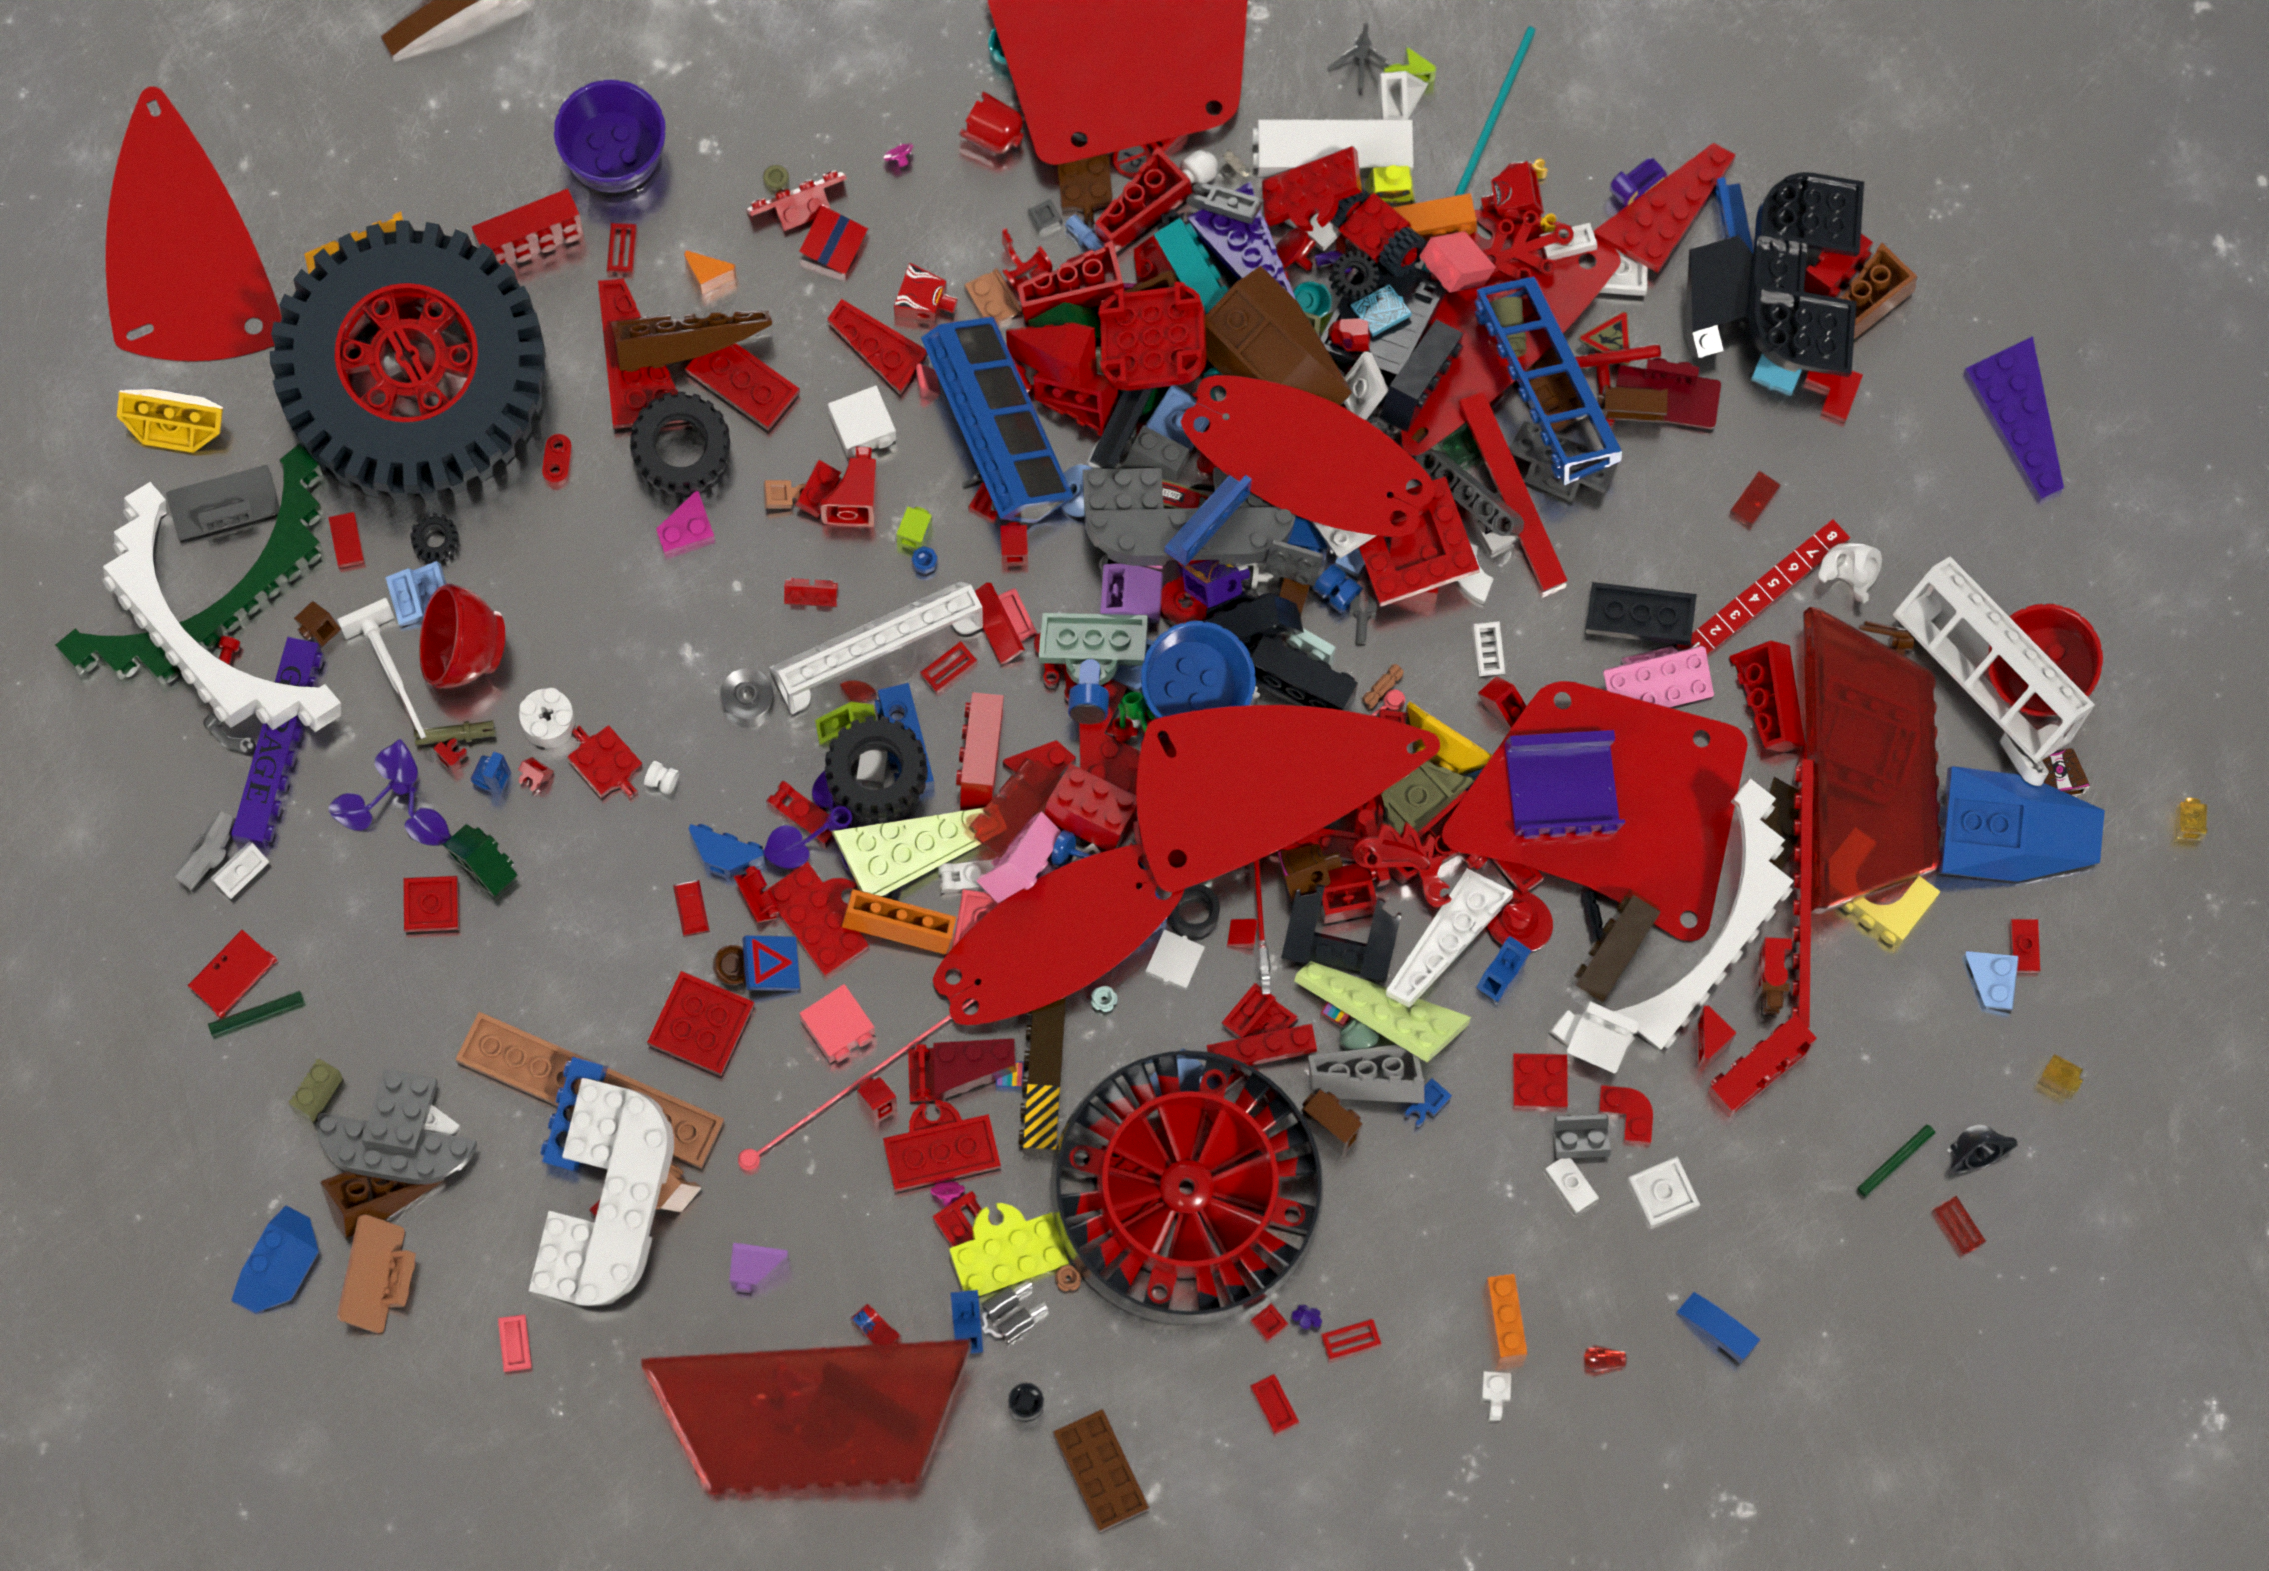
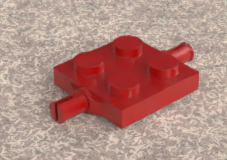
M609 725L590 737L581 726H577V729L575 728L572 734L581 744L579 748L567 756L570 764L600 798L618 788H621L630 799L633 798V795L635 796L638 790L629 782L632 774L642 768L643 763Z

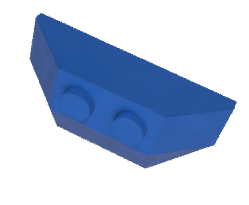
M287 1205L279 1211L266 1226L243 1266L231 1299L232 1302L257 1314L265 1309L278 1306L293 1299L319 1253L310 1217Z

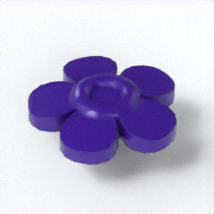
M1301 1304L1291 1314V1318L1294 1321H1300L1299 1325L1304 1329H1309L1311 1325L1320 1327L1322 1324L1321 1312L1317 1308L1309 1310L1307 1305Z

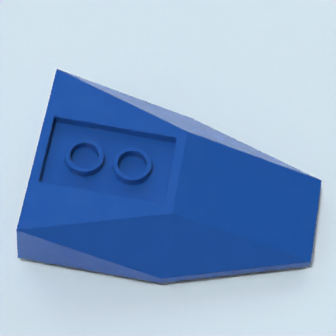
M1955 766L1947 768L1945 795H1948L1944 844L1943 847H1940L1938 874L2019 882L2100 863L2105 810L2045 783L2040 786L2032 785L2018 774Z

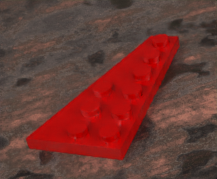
M1712 143L1593 231L1595 239L1659 273L1715 190L1717 178H1723L1735 160L1736 154L1716 143Z
M624 278L599 280L598 290L613 429L628 428L633 426L634 421L638 418V413L643 407L646 408L651 400L654 398L658 400L662 398L663 394L669 392L671 395L678 394V390H676L666 365L661 368L642 367L633 372L619 369L611 322L642 317ZM677 420V421L669 422V423H667V424L683 423V422H688V421Z

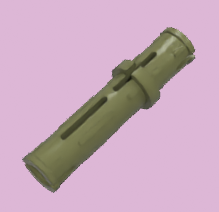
M494 720L478 723L464 721V724L426 728L423 729L426 737L423 739L416 738L414 742L415 746L449 742L453 738L457 741L466 740V742H472V739L495 737V729H492L495 724ZM414 729V738L420 737L416 729Z

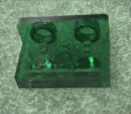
M1467 421L1439 443L1443 453L1460 467L1482 456Z

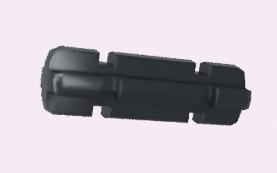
M1591 890L1583 892L1581 899L1583 905H1585L1584 912L1588 929H1591V941L1594 943L1596 940H1600L1604 932L1602 931L1603 921L1599 904H1596V892Z

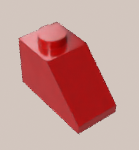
M1496 676L1478 692L1489 713L1509 732L1526 708V704L1514 684Z
M880 1076L876 1079H873V1077L868 1078L859 1085L857 1097L874 1123L897 1110L896 1095Z

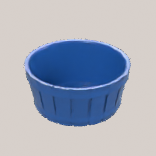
M1203 621L1181 623L1169 628L1167 632L1165 631L1158 636L1147 651L1141 670L1142 693L1145 702L1154 716L1161 718L1204 709L1250 705L1256 685V677H1254L1255 668L1252 658L1249 656L1250 653L1242 641H1239V638L1226 628L1223 629L1222 626L1215 623H1203Z

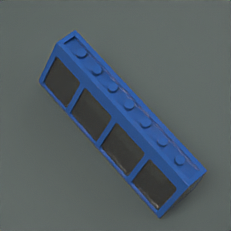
M994 317L939 324L922 336L921 340L1000 519L1036 523L1074 498Z

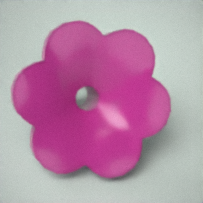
M912 143L898 145L894 149L887 151L883 158L885 161L897 160L899 167H903L909 163L906 154L910 153L914 146Z
M953 1181L948 1183L940 1182L930 1189V1193L937 1195L938 1198H943V1205L949 1206L954 1202L955 1197H959L960 1193L965 1191V1186Z

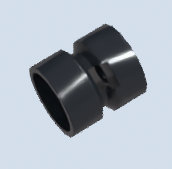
M1032 1383L1018 1384L1009 1394L1008 1410L1010 1416L1015 1422L1022 1425H1029L1038 1421L1044 1409L1043 1393Z

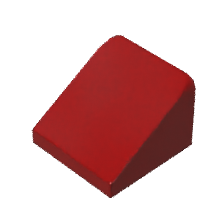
M1231 919L1227 946L1254 949L1258 919Z

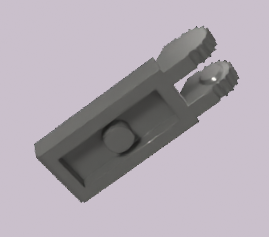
M1196 182L1193 186V192L1197 195L1190 194L1186 200L1191 207L1198 210L1204 209L1249 224L1253 223L1262 206L1260 198L1217 185L1203 184L1202 182Z

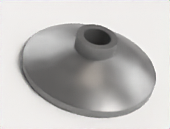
M741 668L730 673L723 681L720 690L721 702L731 715L740 719H753L765 713L770 707L773 700V687L769 678L761 671L753 668ZM745 693H750L752 698L744 700L742 696Z

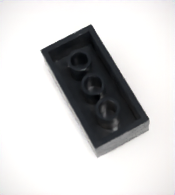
M1263 635L1251 656L1255 668L1254 677H1256V683L1301 706L1349 711L1355 701L1358 682L1355 681L1353 676L1345 672L1338 673L1332 670L1328 663L1309 658L1307 653L1301 649H1291L1285 646L1284 642L1275 636L1268 637Z

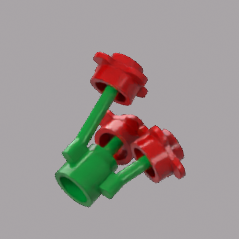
M1131 692L1123 697V703L1118 705L1120 717L1113 720L1112 726L1107 727V733L1114 735L1117 741L1124 742L1130 739L1131 736L1138 735L1139 730L1133 727L1132 720H1140L1145 733L1148 724L1157 719L1150 711L1143 694L1140 692ZM1158 736V739L1164 749L1169 745L1168 741H1162L1161 737Z

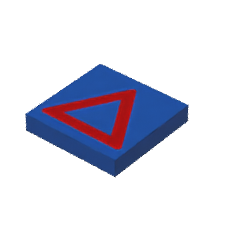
M745 935L742 938L747 990L797 991L800 989L796 937Z

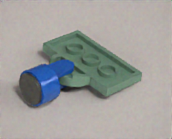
M1042 614L1039 663L1066 664L1068 675L1074 682L1078 683L1069 692L1068 714L1073 720L1082 724H1096L1107 718L1109 692L1101 685L1113 678L1117 672L1118 665H1143L1146 656L1148 615Z

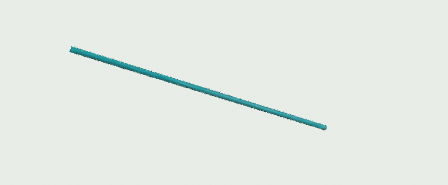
M1527 27L1453 196L1465 193L1536 31L1534 27ZM1424 263L1421 269L1429 272L1430 270Z

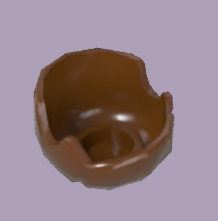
M726 945L718 950L713 958L712 970L716 978L724 984L738 985L746 980L743 947L739 945Z

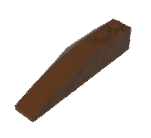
M424 0L381 36V39L394 59L509 0Z
M769 310L734 312L733 317H727L726 314L718 312L710 313L707 318L696 317V314H685V319H671V315H658L611 322L619 369L628 372L637 371L642 367L649 366L661 368L666 364L700 357L747 339L772 325Z

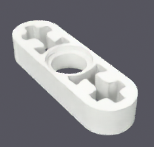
M2004 732L2000 739V744L2022 778L2032 785H2042L2049 773L2043 761L2036 764Z

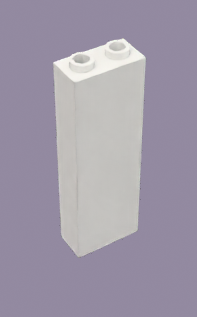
M1258 120V129H1253V145H1258V153H1253V168H1258V177H1272L1351 146H1354L1358 151L1360 178H1368L1373 168L1388 167L1390 165H1407L1410 167L1411 175L1413 172L1412 120Z

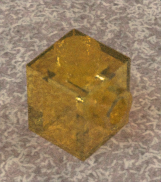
M2054 1054L2043 1071L2038 1084L2067 1098L2071 1092L2076 1094L2082 1084L2083 1079L2079 1078L2083 1069Z

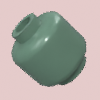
M1355 1018L1339 1031L1341 1034L1339 1042L1346 1051L1374 1048L1379 1040V1035L1375 1030L1357 1021Z

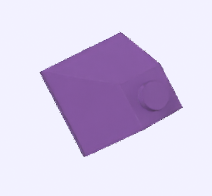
M733 1243L730 1285L735 1287L736 1291L750 1293L751 1289L759 1290L789 1268L788 1250Z

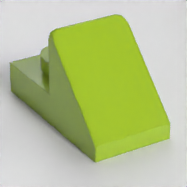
M1408 47L1405 50L1406 65L1393 64L1388 68H1384V73L1406 71L1426 83L1435 81L1436 67Z

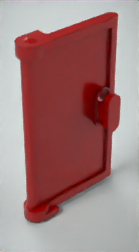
M241 929L187 986L212 1008L217 1017L222 1019L225 1013L278 959L275 955L263 949Z

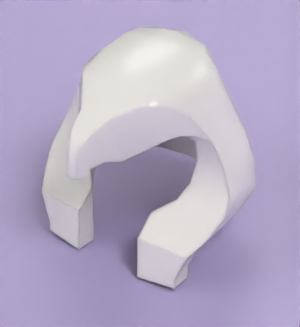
M1837 544L1823 558L1818 578L1824 583L1835 578L1845 580L1852 586L1856 601L1864 604L1869 600V594L1866 592L1874 584L1881 569V552L1877 548L1865 544Z

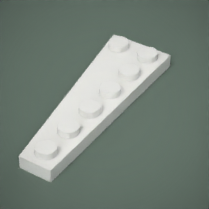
M1466 869L1449 895L1452 900L1441 907L1387 988L1386 996L1410 1008L1512 899L1513 891Z

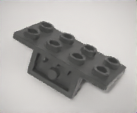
M1527 421L1522 423L1509 449L1511 454L1532 462L1524 482L1570 502H1573L1580 483L1600 492H1605L1619 462L1564 485L1561 478L1556 479L1551 469V464H1553L1551 454L1553 452L1550 446H1545L1541 439V427ZM1555 434L1567 457L1594 452V450L1583 444H1578L1564 438L1560 434ZM1607 457L1572 465L1569 468V475L1605 461Z
M268 465L166 492L179 540L277 515L280 509Z

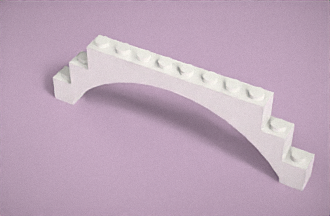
M151 482L124 497L125 509L123 512L129 523L114 531L113 548L119 557L103 566L104 578H102V581L110 592L114 591L121 606L133 613L138 626L142 629L145 628L150 633V638L155 646L162 647L168 661L173 666L177 665L180 668L185 681L188 684H193L198 689L197 692L204 703L209 702L213 707L216 717L221 722L225 721L232 728L256 712L258 719L263 724L267 723L274 730L298 715L301 722L305 726L309 725L314 732L340 717L341 702L325 684L319 688L298 687L254 677L217 659L201 647L181 627L161 593L153 564L155 534L160 518L166 514V500Z
M1752 779L1747 780L1731 800L1736 805L1741 827L1742 865L1738 891L1731 913L1720 935L1699 963L1673 986L1637 1005L1613 1011L1640 1023L1636 1033L1657 1050H1661L1663 1047L1668 1049L1677 1038L1674 1034L1680 1025L1684 1028L1694 1016L1690 1013L1696 1005L1701 1007L1710 996L1707 992L1713 983L1717 986L1727 974L1723 971L1729 963L1734 965L1743 954V951L1740 950L1746 941L1750 944L1760 932L1757 929L1762 921L1767 923L1776 912V909L1773 908L1779 899L1783 902L1793 890L1789 887L1793 880L1769 862L1770 858L1775 860L1784 848L1781 844L1785 839L1760 820L1761 817L1766 819L1775 808L1772 803L1776 798ZM1569 1010L1565 1011L1549 1032L1568 1047L1582 1014H1573ZM1632 1035L1631 1040H1630V1042H1629V1044H1628V1047H1629V1045L1633 1042V1040L1635 1039V1037H1634L1633 1035Z

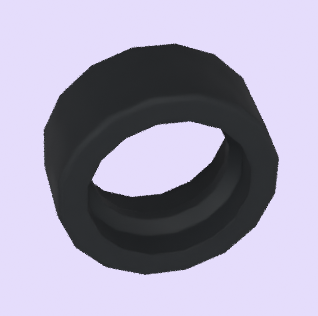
M1196 884L1185 888L1181 900L1169 915L1170 923L1176 931L1184 936L1193 938L1204 936L1211 932L1217 924L1220 912L1219 899L1213 890L1205 885ZM1196 897L1207 902L1210 908L1209 917L1204 922L1196 924L1183 920L1179 915L1178 908L1184 899Z

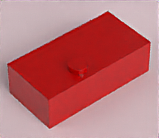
M1430 512L1419 515L1420 522L1413 534L1391 537L1389 554L1396 571L1443 555V547ZM1406 520L1393 525L1397 527L1402 526L1406 523ZM1439 587L1402 600L1436 604Z

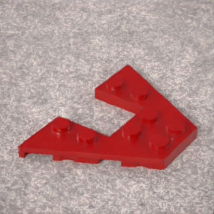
M1111 679L1101 685L1109 692L1107 718L1096 724L1079 723L1080 768L1136 795L1140 750L1105 734L1127 690V686ZM1164 731L1161 740L1168 741L1169 744L1164 748V751L1168 757L1173 758L1176 756V750L1167 732Z

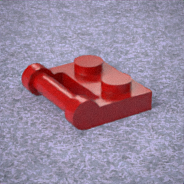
M973 1191L965 1194L932 1216V1219L951 1247L973 1240L972 1226L961 1211L962 1208L968 1207L973 1216L976 1217L982 1210L976 1201L977 1196Z

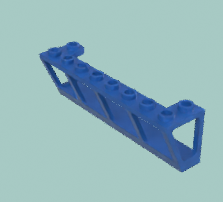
M1535 277L1478 289L1477 300L1475 301L1477 311H1475L1476 319L1480 326L1485 325L1491 337H1496L1498 353L1502 359H1507L1509 375L1513 381L1517 379L1520 385L1518 388L1520 397L1523 402L1528 401L1531 407L1529 410L1531 419L1534 424L1539 423L1542 429L1540 432L1541 439L1544 445L1550 446L1553 452L1551 454L1553 461L1551 469L1556 479L1561 478L1563 484L1567 485L1621 462L1622 450ZM1522 288L1520 291L1506 297H1522L1527 295L1539 321L1507 328L1501 327L1486 295ZM1543 328L1561 364L1525 372L1506 336ZM1565 372L1583 408L1547 416L1528 380ZM1587 415L1603 449L1567 457L1550 424ZM1607 457L1605 461L1569 475V468L1572 465Z

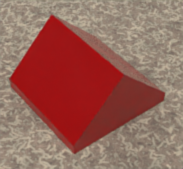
M1704 1006L1698 1018V1072H1704L1730 1047L1736 1035V1032L1710 1006Z

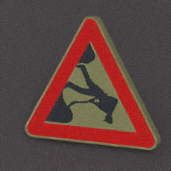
M1623 311L1580 335L1579 341L1600 353L1629 349L1627 312ZM1623 362L1621 364L1628 366L1630 362Z

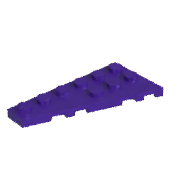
M2032 336L1966 367L1964 373L2039 502H2042L2061 493L2064 490V484Z

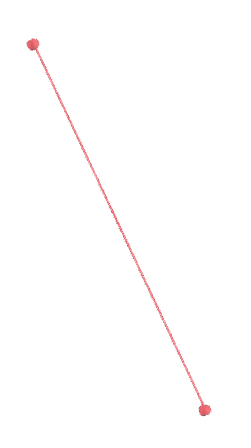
M1396 689L1388 691L1384 697V706L1372 713L1371 716L1378 715L1381 709L1401 711L1405 704L1404 694ZM972 998L971 1000L966 1002L962 1006V1009L968 1007L970 1004L975 1002L976 999ZM951 1014L756 1152L753 1149L743 1150L738 1156L739 1167L745 1172L757 1170L760 1165L759 1155L947 1022L952 1018Z

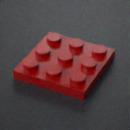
M680 971L647 1041V1045L722 1076L755 1006V1002Z

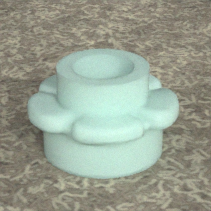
M1108 986L1096 988L1091 994V998H1093L1091 1004L1096 1010L1108 1012L1117 1003L1116 993ZM1106 997L1107 1000L1102 1001L1101 998Z

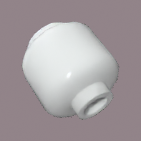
M1195 151L1180 163V170L1191 180V187L1196 182L1207 184L1217 175V161L1209 152Z

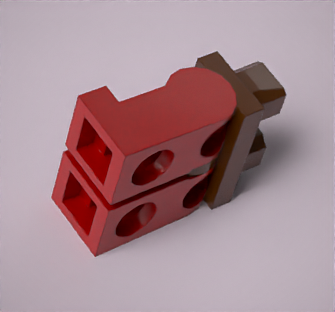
M1765 937L1759 948V990L1756 993V1001H1762L1763 1015H1779L1780 1009L1783 1008V1002L1790 991V983H1786L1788 972L1784 967V961H1786L1792 950V938Z

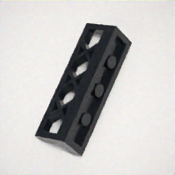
M1155 388L1123 391L1091 456V463L1103 469L1116 468Z

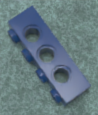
M909 683L879 689L878 699L874 700L877 715L883 714L884 717H889L891 723H894L896 720L890 717L893 712L900 711L904 714L903 718L898 721L904 723V729L910 728L915 733L916 739L921 741L924 754H926L928 777L925 782V791L934 789V779ZM888 752L890 764L895 763L897 773H893L894 781H896L901 775L902 766L900 760L894 754Z
M572 1057L571 1061H567L563 1076L567 1077L564 1088L560 1087L556 1096V1103H559L556 1114L553 1113L548 1124V1129L551 1130L549 1139L544 1140L540 1155L544 1156L542 1162L578 1171L580 1162L562 1158L565 1147L560 1145L559 1137L563 1132H569L571 1121L567 1117V1110L570 1106H575L578 1094L574 1090L575 1083L582 1078L604 1083L608 1066L578 1057Z

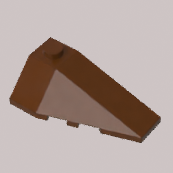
M348 1171L320 1181L332 1218L345 1238L355 1234L357 1220L360 1215L366 1214L385 1220L444 1182L442 1180L431 1184H410L359 1175Z

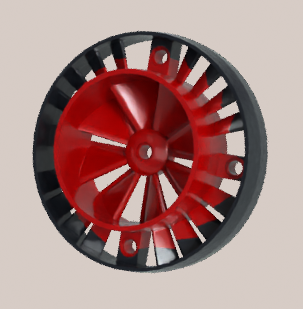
M1171 1051L1151 1055L1117 1069L1102 1079L1079 1102L1060 1135L1054 1153L1050 1178L1051 1209L1061 1243L1069 1259L1089 1285L1104 1298L1134 1315L1151 1321L1177 1325L1207 1324L1237 1316L1254 1308L1275 1293L1295 1272L1305 1257L1319 1224L1323 1204L1322 1166L1318 1148L1306 1120L1289 1096L1270 1078L1255 1068L1224 1055L1204 1051ZM1177 1059L1206 1060L1198 1092H1180ZM1146 1064H1154L1162 1093L1160 1097L1156 1098L1145 1067ZM1231 1068L1250 1075L1235 1103L1224 1098ZM1124 1077L1140 1107L1134 1108L1116 1082V1078ZM1210 1077L1218 1078L1221 1082V1087L1216 1090L1210 1089L1206 1083L1207 1079ZM1268 1090L1272 1091L1276 1097L1255 1118L1248 1113ZM1097 1096L1122 1122L1117 1125L1090 1101ZM1156 1109L1176 1160L1173 1164L1146 1118ZM1217 1110L1216 1119L1200 1157L1196 1162L1194 1159L1207 1112ZM1292 1113L1297 1123L1268 1139L1265 1131ZM1075 1123H1079L1108 1140L1105 1149L1101 1150L1067 1141ZM1308 1142L1311 1153L1276 1161L1275 1153ZM1256 1149L1263 1153L1213 1177L1211 1176L1214 1172ZM1112 1152L1162 1176L1161 1180L1109 1167ZM1078 1153H1084L1088 1157L1089 1162L1084 1166H1079L1074 1162V1156ZM1061 1169L1096 1178V1191L1061 1194ZM1316 1174L1314 1206L1278 1197L1279 1177ZM1183 1181H1189L1192 1183L1194 1191L1191 1194H1184L1180 1191L1179 1184ZM1212 1196L1265 1211L1264 1216L1214 1199ZM1158 1198L1162 1199V1202L1123 1224H1121L1116 1215L1118 1212ZM1289 1209L1296 1210L1299 1214V1220L1297 1222H1289L1285 1218V1211ZM1099 1210L1100 1216L1068 1226L1065 1219ZM1198 1213H1201L1223 1255L1217 1256ZM1177 1214L1179 1216L1167 1257L1161 1256L1159 1252L1174 1216ZM1269 1225L1306 1234L1298 1250L1267 1232L1266 1229ZM1108 1232L1111 1238L1083 1256L1079 1250L1080 1247ZM1257 1244L1262 1246L1286 1267L1279 1276L1252 1250ZM1123 1252L1127 1257L1110 1277L1105 1280L1100 1273ZM1239 1261L1243 1262L1261 1288V1290L1253 1295L1249 1292L1234 1266ZM1141 1267L1151 1271L1143 1302L1126 1295ZM1219 1272L1231 1301L1230 1305L1224 1307L1220 1306L1212 1277L1213 1274ZM1177 1278H1196L1199 1311L1169 1309ZM1156 1286L1163 1287L1167 1293L1166 1297L1161 1300L1152 1296V1289Z

